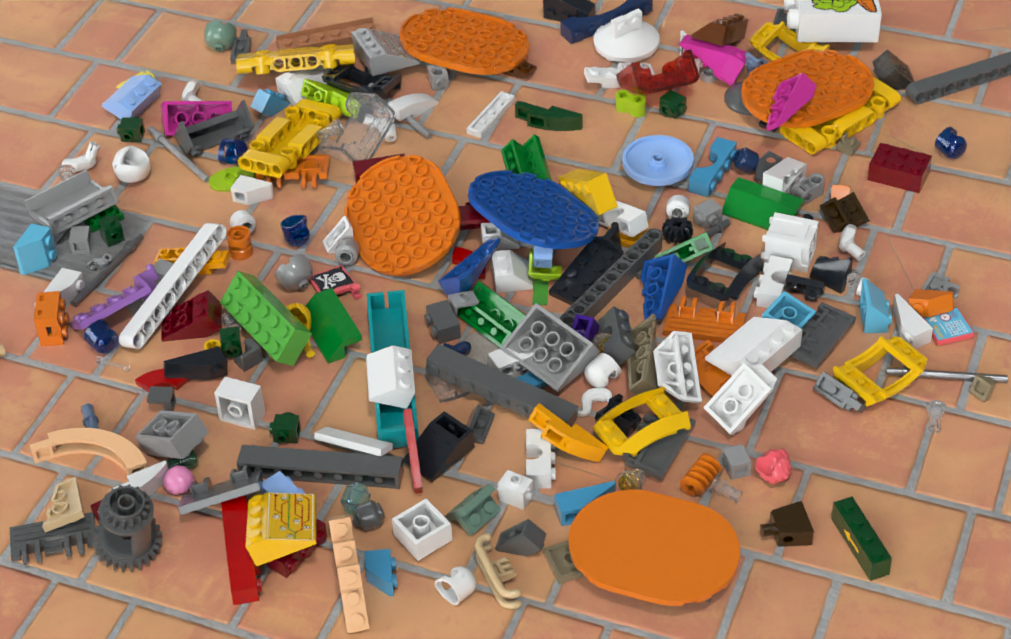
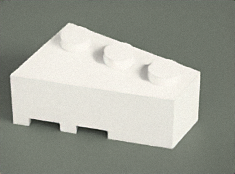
M787 157L763 173L762 185L790 194L792 186L806 178L807 164Z

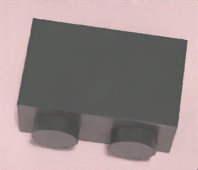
M448 300L426 305L424 320L426 325H430L431 335L433 338L436 337L439 344L461 338L460 324Z

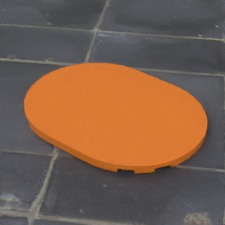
M446 7L445 10H437L436 8L426 9L423 13L418 15L415 13L407 18L400 28V43L411 56L429 64L469 74L490 75L507 72L514 69L523 60L525 61L529 54L530 43L527 35L521 29H517L513 23L465 9Z
M808 49L792 53L755 68L744 79L741 88V98L746 109L752 115L767 123L769 115L773 112L771 105L775 104L773 96L780 82L804 73L817 85L814 96L780 127L805 128L828 122L864 106L873 94L874 80L871 70L861 60L850 54L846 56L831 49H824V51Z
M417 155L390 157L366 170L360 176L361 179L356 185L352 186L347 196L348 200L344 209V215L348 217L353 228L354 241L359 245L360 256L376 272L388 276H407L421 272L438 262L454 244L461 225L460 208L444 174L434 162Z
M621 490L596 498L576 515L569 531L568 544L572 561L577 570L588 578V581L602 589L660 605L683 606L685 603H700L712 598V595L721 589L724 590L731 583L740 563L739 539L733 527L723 516L704 505L646 490Z

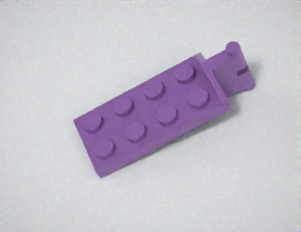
M148 264L145 266L147 270L133 277L134 287H126L122 290V294L108 297L106 303L101 305L100 303L95 304L89 308V312H81L73 317L74 320L69 322L72 329L83 330L140 298L146 301L159 284L154 282L159 279V276L153 264Z

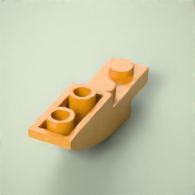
M186 247L160 249L154 262L156 263L159 259H163L174 264ZM229 250L215 251L198 274L211 275L214 269L226 268L231 257Z
M540 403L534 408L528 419L543 431L540 437L574 456L600 462L609 448L578 424L571 427Z

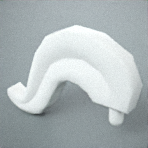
M597 387L587 390L582 396L583 410L578 411L577 416L586 417L590 415L592 404L596 401L609 402V399L612 398L611 391L606 388Z

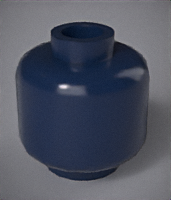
M746 147L738 149L733 156L734 166L747 174L752 173L754 170L756 171L759 154Z

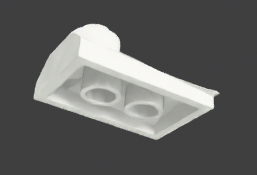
M743 363L703 408L729 434L734 435L743 430L746 420L772 392L777 378L763 364L750 365Z

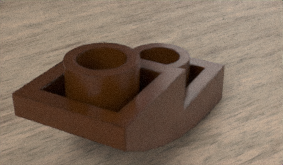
M523 60L514 69L503 72V74L516 78H528L537 67Z

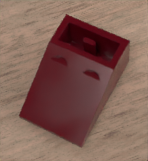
M209 290L196 295L188 301L182 302L180 305L172 308L162 320L161 340L165 342L206 338L218 332L219 329H222V304Z

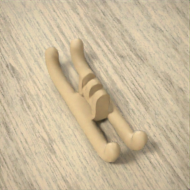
M484 533L475 542L476 561L497 602L506 609L520 608L522 606L521 600L509 601L506 598L512 599L521 596V590H508L502 583L515 578L517 574L507 557L491 562L487 553L492 551V545L483 544L490 541L492 535Z

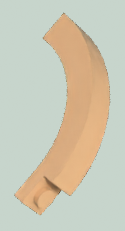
M68 428L47 433L49 439L29 445L35 464L62 455L87 453L114 461L127 475L148 467L144 455L132 442L116 433L102 429Z

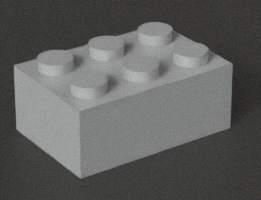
M161 410L135 438L147 455L184 459L190 455L191 450L204 440L209 431L196 413Z

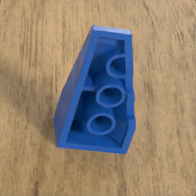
M499 238L487 240L438 280L447 297L450 294L469 291L473 287L501 241Z
M675 254L644 261L641 273V282L644 286L642 295L645 297V302L643 303L644 320L652 314L656 315V321L662 320L684 282L687 265Z

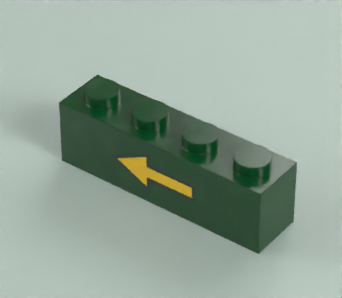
M853 496L833 502L831 519L868 579L871 581L890 575L892 557Z

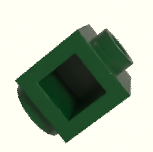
M669 90L660 97L659 111L666 117L677 119L687 110V97Z
M135 116L122 118L121 123L117 126V133L120 135L121 142H142L145 134L143 118Z
M115 215L104 216L103 219L98 220L101 238L108 247L125 241L122 225Z
M239 326L219 329L224 356L226 358H235L243 354Z
M290 412L275 414L274 421L270 422L269 432L273 434L274 442L298 444L301 432L299 415Z

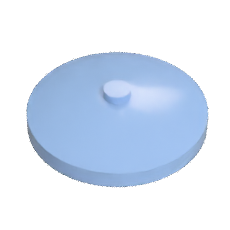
M650 135L634 140L625 148L622 156V165L626 174L637 182L652 186L671 185L683 180L690 174L694 164V156L690 147L677 138L665 135Z

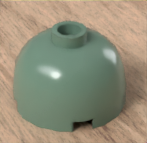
M222 21L207 23L204 29L206 44L217 52L230 49L237 35V29L231 23L227 22V25L221 24Z

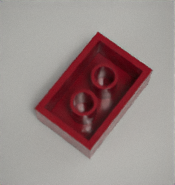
M880 143L869 163L867 180L920 193L930 173L932 155Z

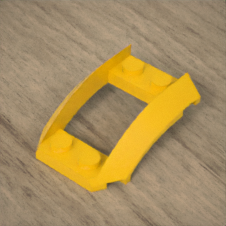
M766 22L749 39L750 44L770 62L781 58L766 48L776 36L796 51L808 49L824 51V49H829L828 44L821 46L817 45V42H797L796 33L788 29L785 22L774 25L773 22Z
M880 336L875 344L860 355L846 361L843 366H834L833 373L835 379L845 383L866 401L865 405L867 407L897 394L923 373L928 358L901 337L892 336L891 339H885L883 336ZM889 352L911 370L898 381L882 389L862 372L870 368Z
M665 387L638 394L618 404L601 416L593 426V431L609 447L614 455L623 456V453H630L635 457L643 448L661 438L676 434L678 430L683 428L690 430L691 424L688 411L681 412L664 393ZM647 404L659 417V420L641 429L628 439L612 420L634 407Z

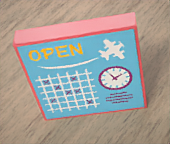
M958 307L947 313L932 317H922L933 328L932 338L937 346L974 338L972 328Z

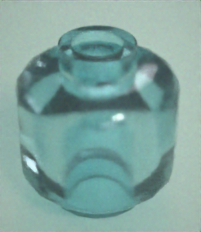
M354 482L345 487L340 503L345 508L344 511L346 513L356 515V506L369 501L371 494L365 485Z

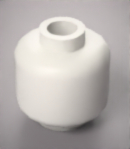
M682 195L672 196L667 202V216L670 219L672 216L676 218L679 215L681 218L688 217L690 212V202Z
M239 210L231 216L230 226L231 228L234 226H246L249 228L250 234H252L256 228V221L249 212Z

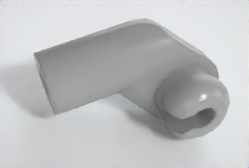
M106 253L102 257H93L88 261L87 266L90 270H95L96 268L104 269L112 260V256Z

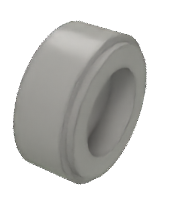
M705 68L700 73V79L706 83L715 82L717 77L713 75L714 71L711 68Z

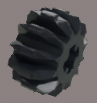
M680 215L676 218L672 216L671 219H666L662 226L664 240H668V244L675 243V245L689 240L693 235L691 221L687 220V217L681 218Z

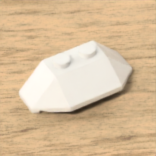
M673 331L653 351L658 386L661 388L665 387V391L683 402L701 403L702 398L692 333Z

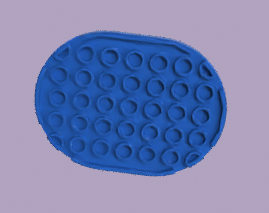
M501 170L484 173L476 177L475 181L469 185L468 200L473 208L502 232L521 242L543 248L571 249L592 242L598 234V217L594 211L564 187L550 179L545 181L536 178L535 174L527 172L516 174L512 173L511 170Z

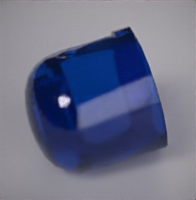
M950 126L938 135L935 141V148L944 156L953 160L960 158L965 153L967 142L964 137L957 136V131Z
M224 138L218 150L219 162L221 164H238V159L248 150L247 143L240 139ZM225 145H226V153H225V158H224V149H225Z
M292 215L281 221L282 233L288 245L293 247L302 246L310 239V231L306 225L307 217L305 215Z
M99 319L85 330L84 340L97 353L108 354L116 348L118 335L109 328V324L104 319Z

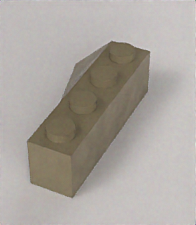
M652 314L631 330L636 352L627 359L629 391L635 395L660 388L657 382L653 353L657 348L655 314Z

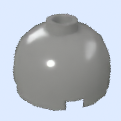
M299 254L289 258L290 262L287 265L282 263L275 272L277 281L288 290L305 289L313 275L310 261L305 255Z

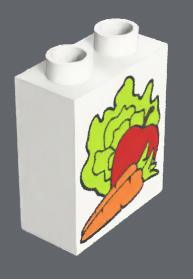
M784 0V9L788 10L787 28L796 30L797 42H878L882 17L879 0Z

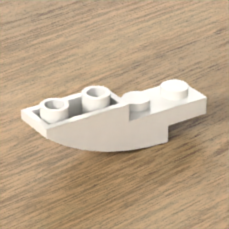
M626 62L618 63L617 68L585 67L584 75L587 83H600L602 89L631 86L654 77V71L651 64Z

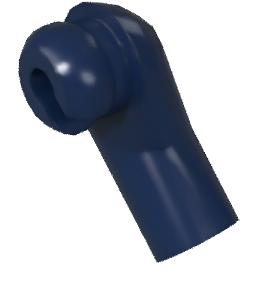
M462 341L454 346L447 343L443 344V346L463 355L471 350V344L466 341Z

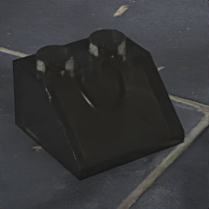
M888 49L872 62L874 66L873 71L878 76V80L894 90H906L910 83L915 82L909 66Z

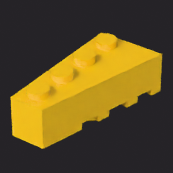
M574 169L558 177L559 185L585 203L596 214L601 215L618 207L606 173Z

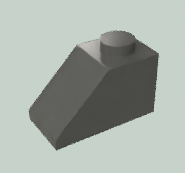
M527 519L501 532L495 549L499 552L527 557L543 549L546 533L531 520Z

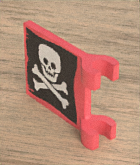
M342 265L314 274L309 281L317 293L333 288L336 295L350 291L354 299L362 297L359 292V284L353 281Z

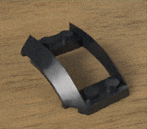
M353 64L332 68L322 76V80L332 87L353 95L355 98L361 86L341 81L342 79L348 78L359 85H366L367 87L370 83H373L369 88L377 94L375 100L388 99V92L391 89H401L402 74H397L396 76H389V74L372 76L371 73L357 69Z
M725 242L699 260L686 279L688 281L687 286L689 289L720 301H729V297L738 300L739 295L747 284L759 275V271L763 272L764 263L760 254L752 258L746 254L735 253V250L725 248ZM714 260L741 269L729 288L725 287L722 283L709 281L708 278L700 276V274Z

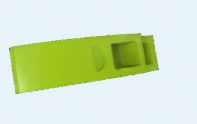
M304 79L301 90L302 96L313 101L335 105L340 108L342 114L352 119H358L361 102L354 99L353 95L321 82Z

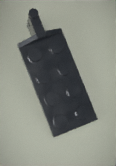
M613 222L611 228L604 236L596 237L583 248L561 277L549 289L550 296L572 305L624 254L618 222Z

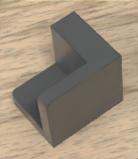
M251 337L244 340L246 352L234 358V363L244 372L264 361L261 347Z
M150 386L147 403L163 404L164 411H174L176 404L174 387Z

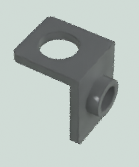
M771 151L765 153L759 159L756 166L755 179L763 183V173L781 162L783 158ZM771 157L774 158L776 161L773 163H769L766 161V159Z

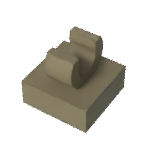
M845 133L837 144L836 151L852 157L860 148L861 142L857 140L856 136L850 138L848 133Z
M981 373L976 374L969 391L984 402L988 401L995 388L996 381Z

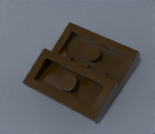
M854 192L840 200L834 197L819 205L834 233L842 232L848 224L859 227L870 221Z

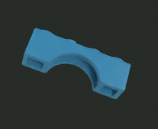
M720 137L715 139L710 147V161L714 164L708 167L695 168L689 177L688 192L709 197L712 191L716 190L718 182L723 180L724 173L731 167L733 156L737 151V142Z

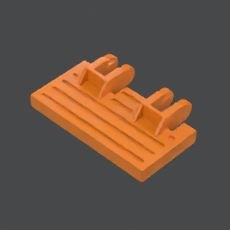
M308 155L304 159L299 158L296 168L287 170L280 178L267 176L266 182L272 183L276 181L277 188H282L285 179H300V175H302V188H306L307 181H311L312 187L317 188L319 179H327L331 157L330 155ZM256 173V178L264 180L265 175Z
M682 295L679 311L676 304H671L668 309L664 336H669L673 331L692 333V339L706 341L708 339L711 342L723 343L745 324L746 313L738 312L737 318H734L736 302L731 303L729 312L723 311L725 308L724 301L719 302L717 316L716 309L699 308V313H696L698 297L693 298L692 307L686 306V296Z
M707 339L696 347L694 352L699 385L712 398L732 376L705 360V357L712 352L711 350L715 349L713 343Z

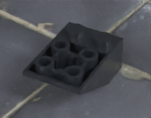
M445 411L432 420L416 441L421 475L432 482L475 448L474 431ZM408 452L403 458V462L410 466Z

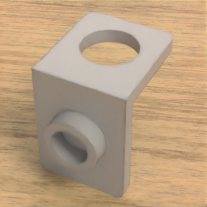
M473 291L460 292L448 296V302L451 308H453L456 318L458 308L479 304V300Z

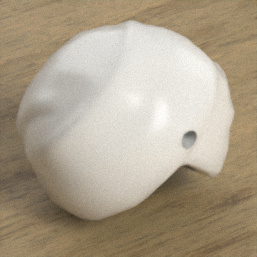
M126 146L120 149L112 162L114 173L120 181L126 183L139 182L145 179L151 169L150 159L145 151L135 146Z

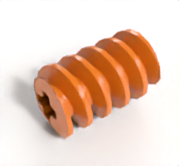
M702 453L685 474L684 478L680 480V487L683 492L689 496L703 495L705 490L709 488V485L717 478L718 473L722 471L721 464L712 455Z

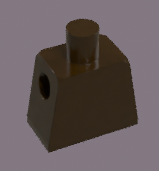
M802 501L772 510L770 512V522L760 525L762 537L774 535L775 541L780 547L809 546L813 544L814 530Z

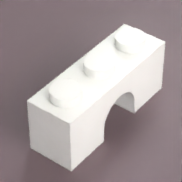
M617 200L618 207L601 215L596 214L600 225L610 227L613 222H618L620 233L631 237L636 236L649 227L645 211Z
M770 255L769 261L764 263V275L761 274L758 285L760 286L755 289L754 298H757L756 306L768 308L784 292L787 274H792L793 259Z
M526 429L527 458H537L526 459V477L533 479L534 489L551 488V480H555V467H551V464H555V452H551V449H555V446L540 437L543 432L541 429Z

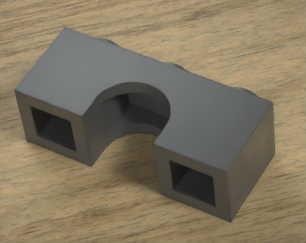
M613 306L598 322L600 332L609 338L603 344L604 353L612 357L620 366L636 351L629 315L624 310H619Z

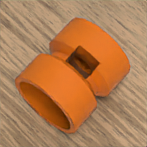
M246 226L230 228L227 231L226 237L231 258L235 260L248 259L253 254L249 228Z

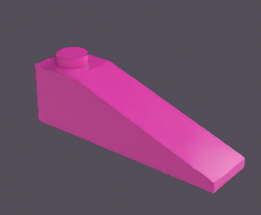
M685 35L679 43L690 55L702 60V65L705 68L710 67L714 71V76L730 86L733 85L746 65V52L737 47L729 45L720 46L691 38L690 35Z
M804 73L780 82L773 96L775 104L771 105L773 112L768 118L767 131L780 127L805 103L813 98L817 85Z
M164 101L161 104V121L165 136H175L174 133L181 121L184 122L185 127H189L232 112V101Z

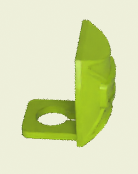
M530 248L528 274L533 279H540L541 281L558 280L561 277L562 266L552 265V268L533 267V248Z

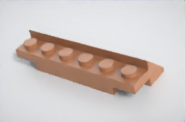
M373 17L277 35L276 43L278 49L321 47L328 44H336V46L353 44L351 32L359 28L376 30Z

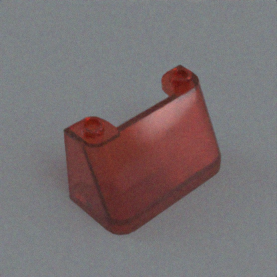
M690 49L683 51L675 60L665 63L662 67V74L652 76L650 68H642L638 61L628 65L616 74L620 87L648 96L693 85L699 80V72Z

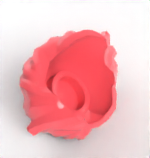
M785 449L767 450L766 453L762 454L763 457L756 459V471L769 484L784 482L792 475L791 460Z

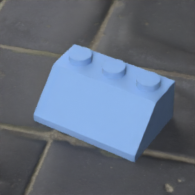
M148 74L132 76L102 104V107L121 120L123 117H138L159 97L162 83Z

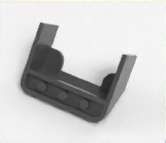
M242 100L235 111L189 127H185L184 122L181 121L174 134L186 154L194 157L201 154V151L237 138L242 140L249 137V133L255 124L245 100Z

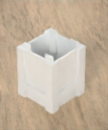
M775 212L774 216L770 217V227L766 235L762 236V241L765 242V252H761V258H764V263L769 261L770 255L793 259L792 270L807 273L816 251L819 221Z

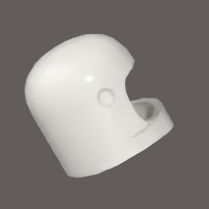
M600 353L585 367L584 371L586 380L595 388L605 387L609 383L608 377L615 379L622 373L615 360L605 353Z
M463 566L454 567L450 573L451 577L441 576L434 582V586L441 596L453 605H458L476 588V579L473 573ZM441 581L447 582L451 585V588L445 590L442 587Z

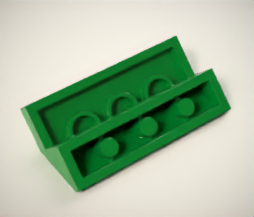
M534 134L523 145L512 139L501 149L506 170H511L512 173L516 174L527 172L535 174L536 178L545 181L546 179L552 180L541 141L537 135Z
M738 177L729 189L723 205L722 215L768 230L770 227V217H773L775 212L796 216L804 205V199Z
M478 281L473 292L479 300V304L458 308L457 316L501 348L526 314L483 282Z
M333 288L314 294L305 305L311 314V337L328 364L346 358L345 346L362 341L360 331Z

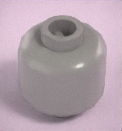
M342 239L337 244L334 255L338 263L346 266L352 265L358 259L360 248L353 239Z

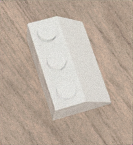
M390 346L368 354L366 356L369 401L407 409L415 394L412 350Z

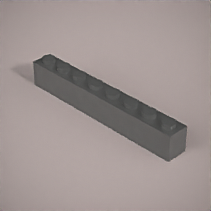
M437 344L426 358V372L450 384L459 386L468 392L481 396L486 400H490L501 407L512 410L521 416L529 418L534 408L540 403L571 427L577 420L579 406L441 344Z
M242 445L236 463L238 471H241L245 465H249L251 474L261 470L262 478L268 479L280 471L284 476L290 477L292 481L400 489L404 473L403 457L384 455L380 457L373 454Z

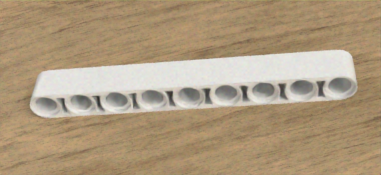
M205 223L123 329L119 336L121 346L141 349L226 237L227 232L224 225Z

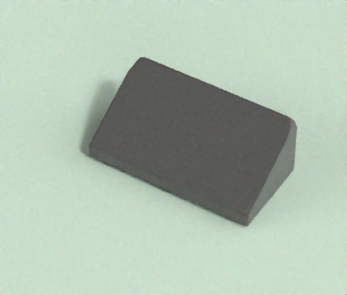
M479 404L472 410L466 426L474 431V443L483 444L495 414Z

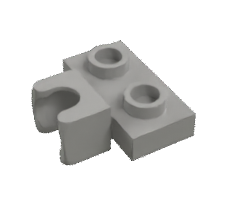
M935 272L930 274L921 288L924 290L953 291L954 299L958 298L960 291L959 285L951 283L949 277Z

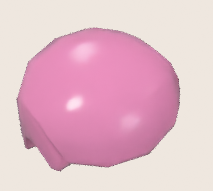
M178 465L170 468L164 474L163 487L172 495L186 494L191 483L196 481V479L187 467Z

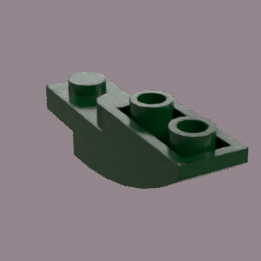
M522 101L515 103V118L527 121L529 127L551 131H576L583 128V114L556 106L546 109Z

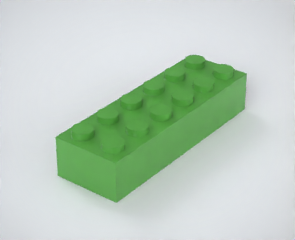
M237 271L220 303L276 362L294 366L312 333L254 275Z

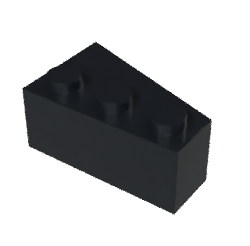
M543 0V18L560 22L573 16L577 18L596 15L595 4L589 0Z

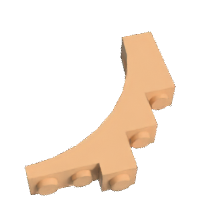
M349 514L328 517L347 633L368 630L369 623Z

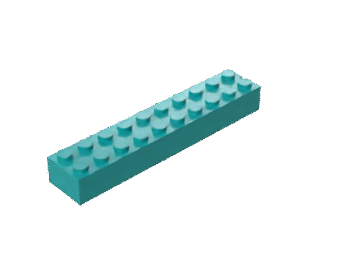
M404 290L387 292L389 308H385L384 292L366 294L371 353L390 346L410 349ZM414 394L407 409L412 411L415 439L417 441L419 431ZM375 402L378 440L393 443V448L408 447L403 417L405 408Z

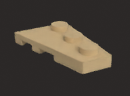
M76 477L56 484L51 498L52 506L47 510L46 515L48 518L47 521L43 522L42 527L46 533L71 522H77L85 517L79 483Z

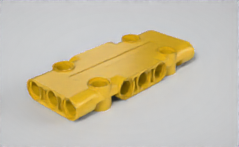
M328 44L321 47L312 46L279 49L276 51L260 50L255 53L238 54L236 58L237 73H253L254 68L256 74H267L271 70L284 72L315 69L320 65L323 68H334L338 66V60L340 65L355 64L354 44L338 46L336 44Z
M873 77V94L870 100L861 108L812 127H779L780 132L786 139L807 153L814 155L824 148L835 147L836 141L841 139L845 133H848V137H852L872 125L876 119L883 118L886 111L901 102V96L896 90Z
M301 99L294 106L285 108V118L276 117L257 135L256 140L249 143L250 149L238 159L240 168L245 171L280 178L287 170L296 168L297 160L299 158H306L323 141L325 135L331 133V126L342 116L340 108L335 105L308 99Z

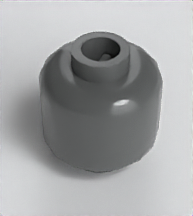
M372 500L356 506V515L352 516L356 527L361 526L364 531L381 526L385 518L380 503H375Z

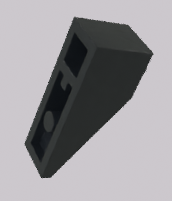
M219 346L163 361L165 378L212 380L226 376L228 370V361Z

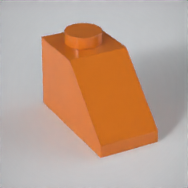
M915 289L909 298V305L921 317H932L954 310L953 291Z

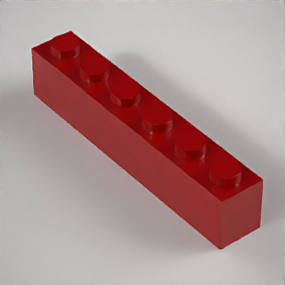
M246 495L221 502L230 588L234 605L260 601L259 592L263 591L261 579H257L256 576L260 575V568L255 565L246 548L249 500L246 499Z

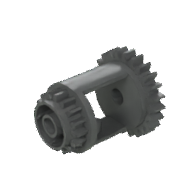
M128 484V486L119 485L116 489L112 488L104 496L99 506L100 526H95L93 548H95V555H99V561H105L106 567L113 564L114 571L121 567L123 573L126 568L133 572L135 566L142 570L143 563L149 566V559L155 561L156 554H160L162 532L160 531V525L156 524V519L153 518L154 505L146 492L140 490L138 486L135 488Z

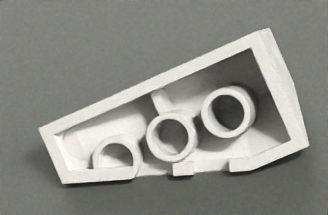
M321 65L315 69L288 71L276 78L277 91L285 95V100L294 106L299 100L308 99L301 95L304 79L327 84L323 82L322 76L332 68H323Z

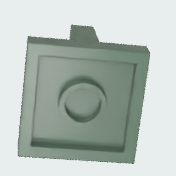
M490 483L472 492L445 515L446 519L449 522L457 519L469 536L473 535L501 511L490 496L496 489Z

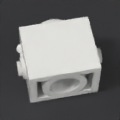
M507 470L497 484L498 500L519 509L525 510L534 497L533 479Z

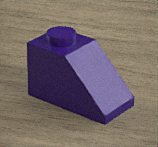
M576 314L572 329L593 344L595 343L600 328L598 322L592 317Z

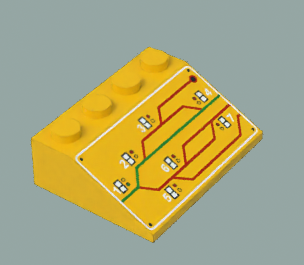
M267 492L262 495H255L248 500L246 548L256 566L316 544L317 497L315 494Z

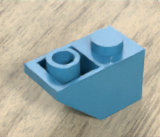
M266 88V90L258 89L250 107L262 114L273 117L289 106L290 102L285 100V95Z
M390 549L365 551L367 582L388 596H394L393 587H397V575L393 574L392 570H396V558L391 557Z

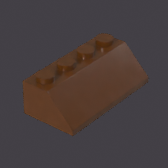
M735 13L734 15L710 22L694 32L691 38L724 46L745 38L749 19L744 18L742 14Z

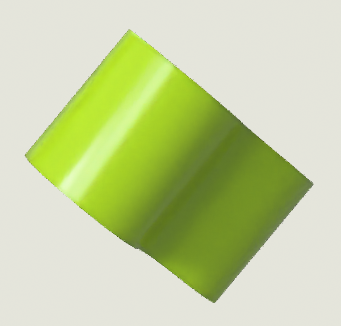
M619 90L615 94V109L621 113H629L633 117H643L646 114V98L643 95L631 94L627 90Z

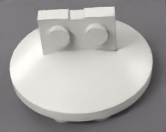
M640 9L612 19L610 23L599 27L594 34V47L596 51L608 61L638 63L640 60L652 57L660 43L658 31L652 25L642 21V11Z

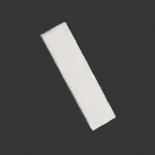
M501 91L466 128V133L482 138L516 101V96Z
M330 427L314 432V439L380 457L393 450V443Z

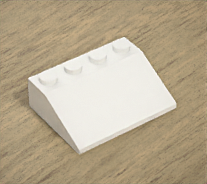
M753 317L709 353L705 360L731 376L743 363L750 365L763 364L772 372L801 346L803 329L787 320Z

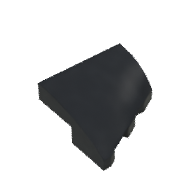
M819 256L812 267L809 278L825 282L826 287L841 294L845 291L847 276L852 272L853 258L848 257L846 260H840L839 257L828 258L826 256Z
M617 394L610 398L608 405L596 412L594 419L598 421L606 412L622 403L623 396ZM632 408L620 414L612 421L628 438L637 429L642 418Z

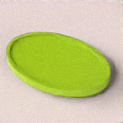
M240 167L226 168L210 177L209 186L215 191L230 192L232 185L240 175L255 178V173L245 171Z

